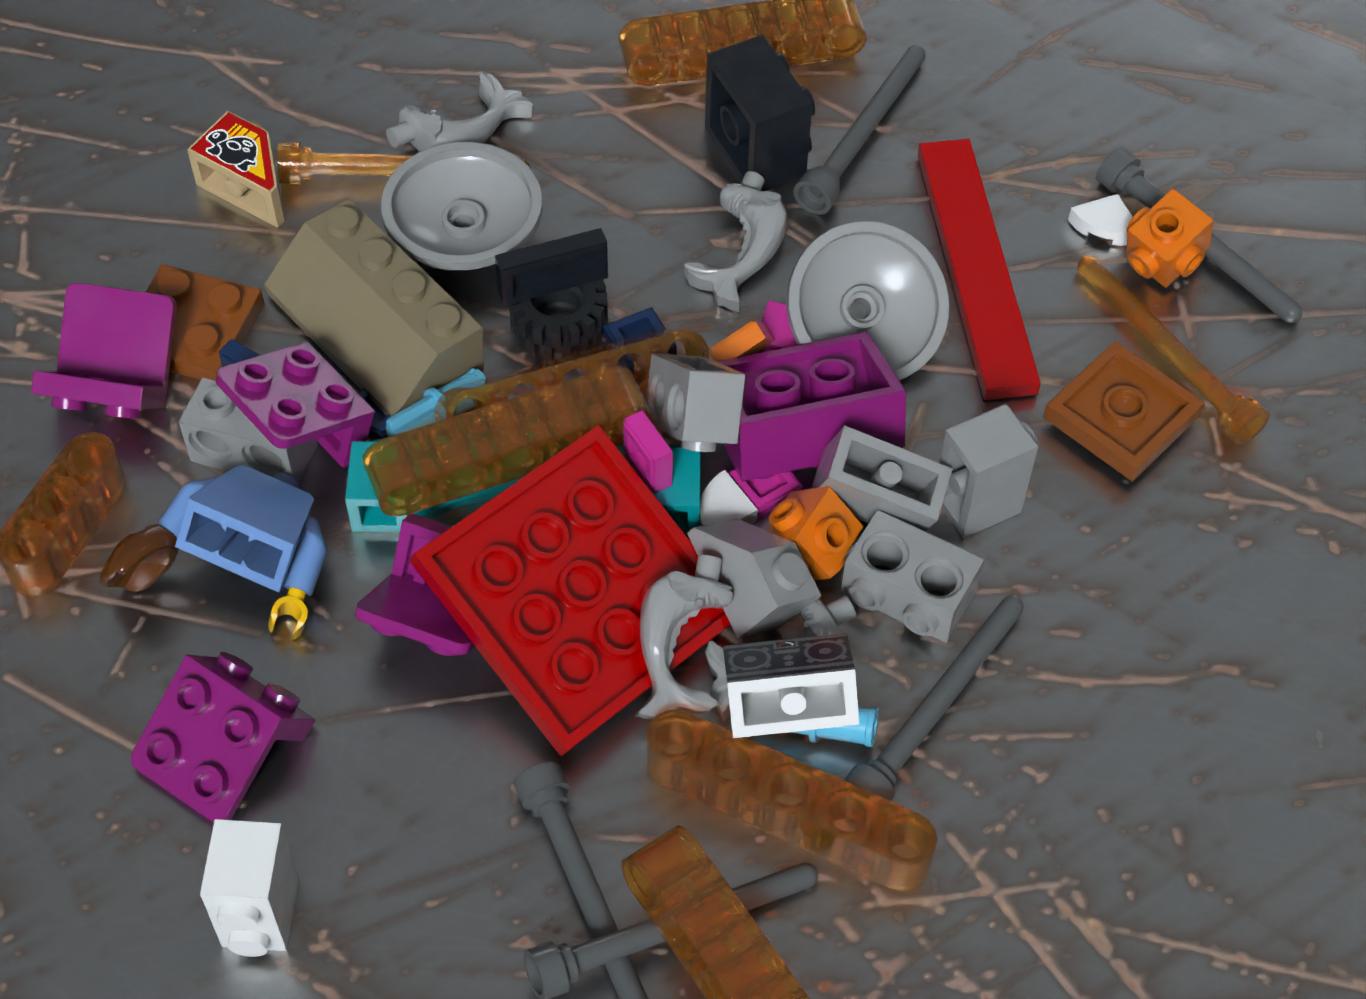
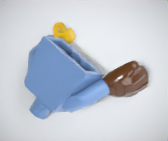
M237 465L220 477L188 482L179 490L157 524L146 526L142 531L129 534L116 545L100 574V583L106 587H120L133 592L145 590L172 566L178 550L181 549L278 593L283 586L288 589L287 595L278 599L272 606L268 627L272 633L276 619L280 615H291L297 620V626L292 639L295 640L301 636L307 620L308 610L304 604L305 596H312L327 552L320 523L315 518L309 516L314 498L310 493L301 490L296 479L287 473L280 472L269 476L246 465Z

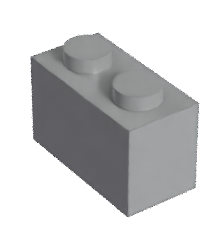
M1007 404L946 429L940 463L953 468L942 504V510L963 539L1022 513L1038 451V443L1031 427L1025 422H1020Z
M844 425L823 449L812 488L830 486L853 515L866 523H869L875 512L879 510L926 531L938 521L953 468Z

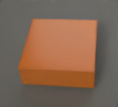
M751 321L711 347L709 353L713 360L718 362L753 355L775 340L765 324Z

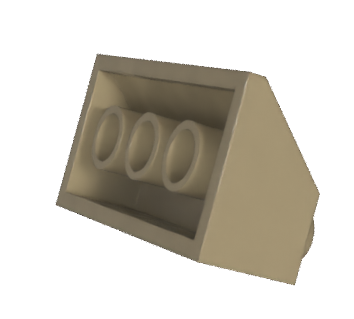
M349 198L304 222L264 283L265 292L360 389H364L369 394V398L386 416L389 414L393 416L424 398V391L430 387L438 390L466 374L472 368H475V370L479 369L481 372L484 371L483 327Z

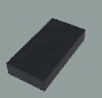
M602 228L495 255L497 288L503 305L608 278V246Z

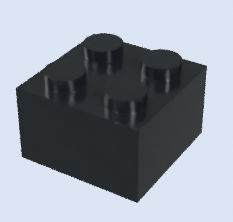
M764 35L708 53L705 129L741 182L746 172H756L765 180L761 191H767L801 178L807 171L808 153L812 150L810 127L811 117L815 115V103L808 88L800 86L790 73L789 65L781 52H775Z

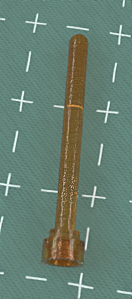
M279 142L277 158L278 179L280 184H302V179H312L313 174L391 176L404 161L413 155L313 153L312 148L302 147L301 142ZM518 157V158H520L526 165H528V166L530 167V169H531V166H530V163H529L528 160H526L525 158H522V157Z
M1087 255L1079 260L1077 267L1080 274L1218 410L1216 417L1220 420L1219 428L1236 445H1242L1250 441L1261 432L1270 417L1269 412L1253 397L1245 398L1240 393L1234 395L1095 257Z

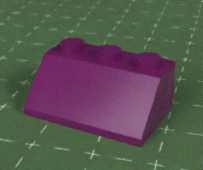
M868 332L718 361L720 364L745 374L738 443H724L725 450L741 481L767 479L775 474L808 467L818 468L823 449L844 425L900 448L905 447L906 390Z

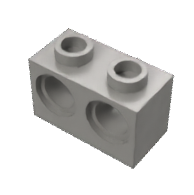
M651 353L645 414L655 427L662 430L663 438L682 441L681 447L687 450L715 452L717 443L737 444L745 374L706 357Z
M203 377L179 420L190 461L224 471H229L237 465H246L269 476L280 472L287 473L294 477L299 484L318 446L317 440L313 439L286 449L275 447L218 387L216 381Z
M877 510L845 561L841 593L850 597L861 608L870 611L878 610L903 622L909 630L918 635L932 636L947 643L977 592L985 559ZM874 566H885L892 570H879ZM927 591H939L945 594V596H935Z

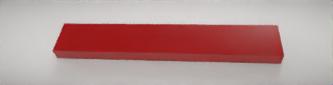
M970 138L919 143L917 156L983 399L993 400L1038 395L1041 385Z

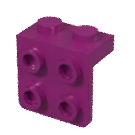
M84 283L70 284L65 294L57 370L33 371L31 393L52 396L51 407L85 411L87 402L105 404V415L139 419L141 410L165 408L177 311L176 301L168 295Z
M308 342L219 368L217 372L216 384L269 442L277 448L286 449L316 439L337 463L344 468L349 466L352 441H367L375 411Z
M413 513L404 518L400 528L392 572L357 603L356 619L370 624L372 629L380 634L388 636L402 635L425 643L430 650L441 655L455 656L468 654L475 645L409 561L416 551L447 531L451 526Z
M220 652L218 657L185 655L131 753V764L136 770L212 822L215 819H232L275 740L304 741L316 720L298 708L301 701L298 696L273 683H267L266 686L250 676L253 671L251 665L226 652Z

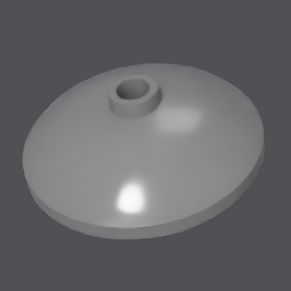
M477 142L441 144L413 155L392 173L386 182L381 197L382 220L388 236L413 260L445 270H472L495 264V255L523 248L538 229L543 210L541 188L530 167L520 158L504 149Z
M857 221L830 229L814 240L803 251L789 278L786 310L792 334L798 345L868 332L897 378L902 380L925 365L938 349L947 328L949 295L938 263L921 242L909 233L889 224ZM852 302H858L863 305L866 312L864 319H857L852 315L850 311Z

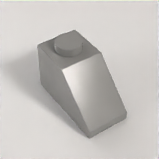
M737 518L694 527L687 533L698 556L710 555L722 559L718 582L731 586V592H733L732 602L728 606L723 607L737 639L780 628L799 614L805 607L821 597L819 589L796 543Z

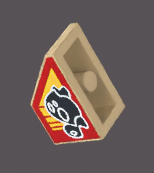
M226 111L187 149L196 185L279 228L285 221L269 132L255 121H247Z

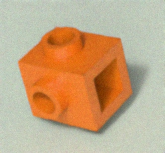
M1172 188L1151 209L1144 207L1133 216L1126 229V257L1138 274L1147 279L1153 277L1167 288L1179 275L1187 277L1201 264L1205 251L1211 245L1214 220Z
M830 486L790 492L787 498L771 512L769 516L770 523L765 530L795 542L813 579L825 580L831 579L843 567L846 561L845 555L861 532L863 525Z

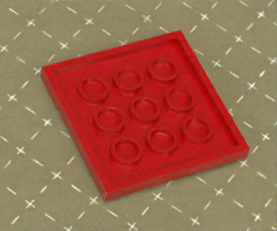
M597 425L416 551L409 561L557 753L563 756L652 686L640 641V614L644 595L653 583L670 572L679 571L695 576L698 555L690 540L602 428ZM723 607L719 609H701L696 617L688 618L687 624L681 626V633L676 637L677 644L672 650L674 657L670 664V671L730 625Z

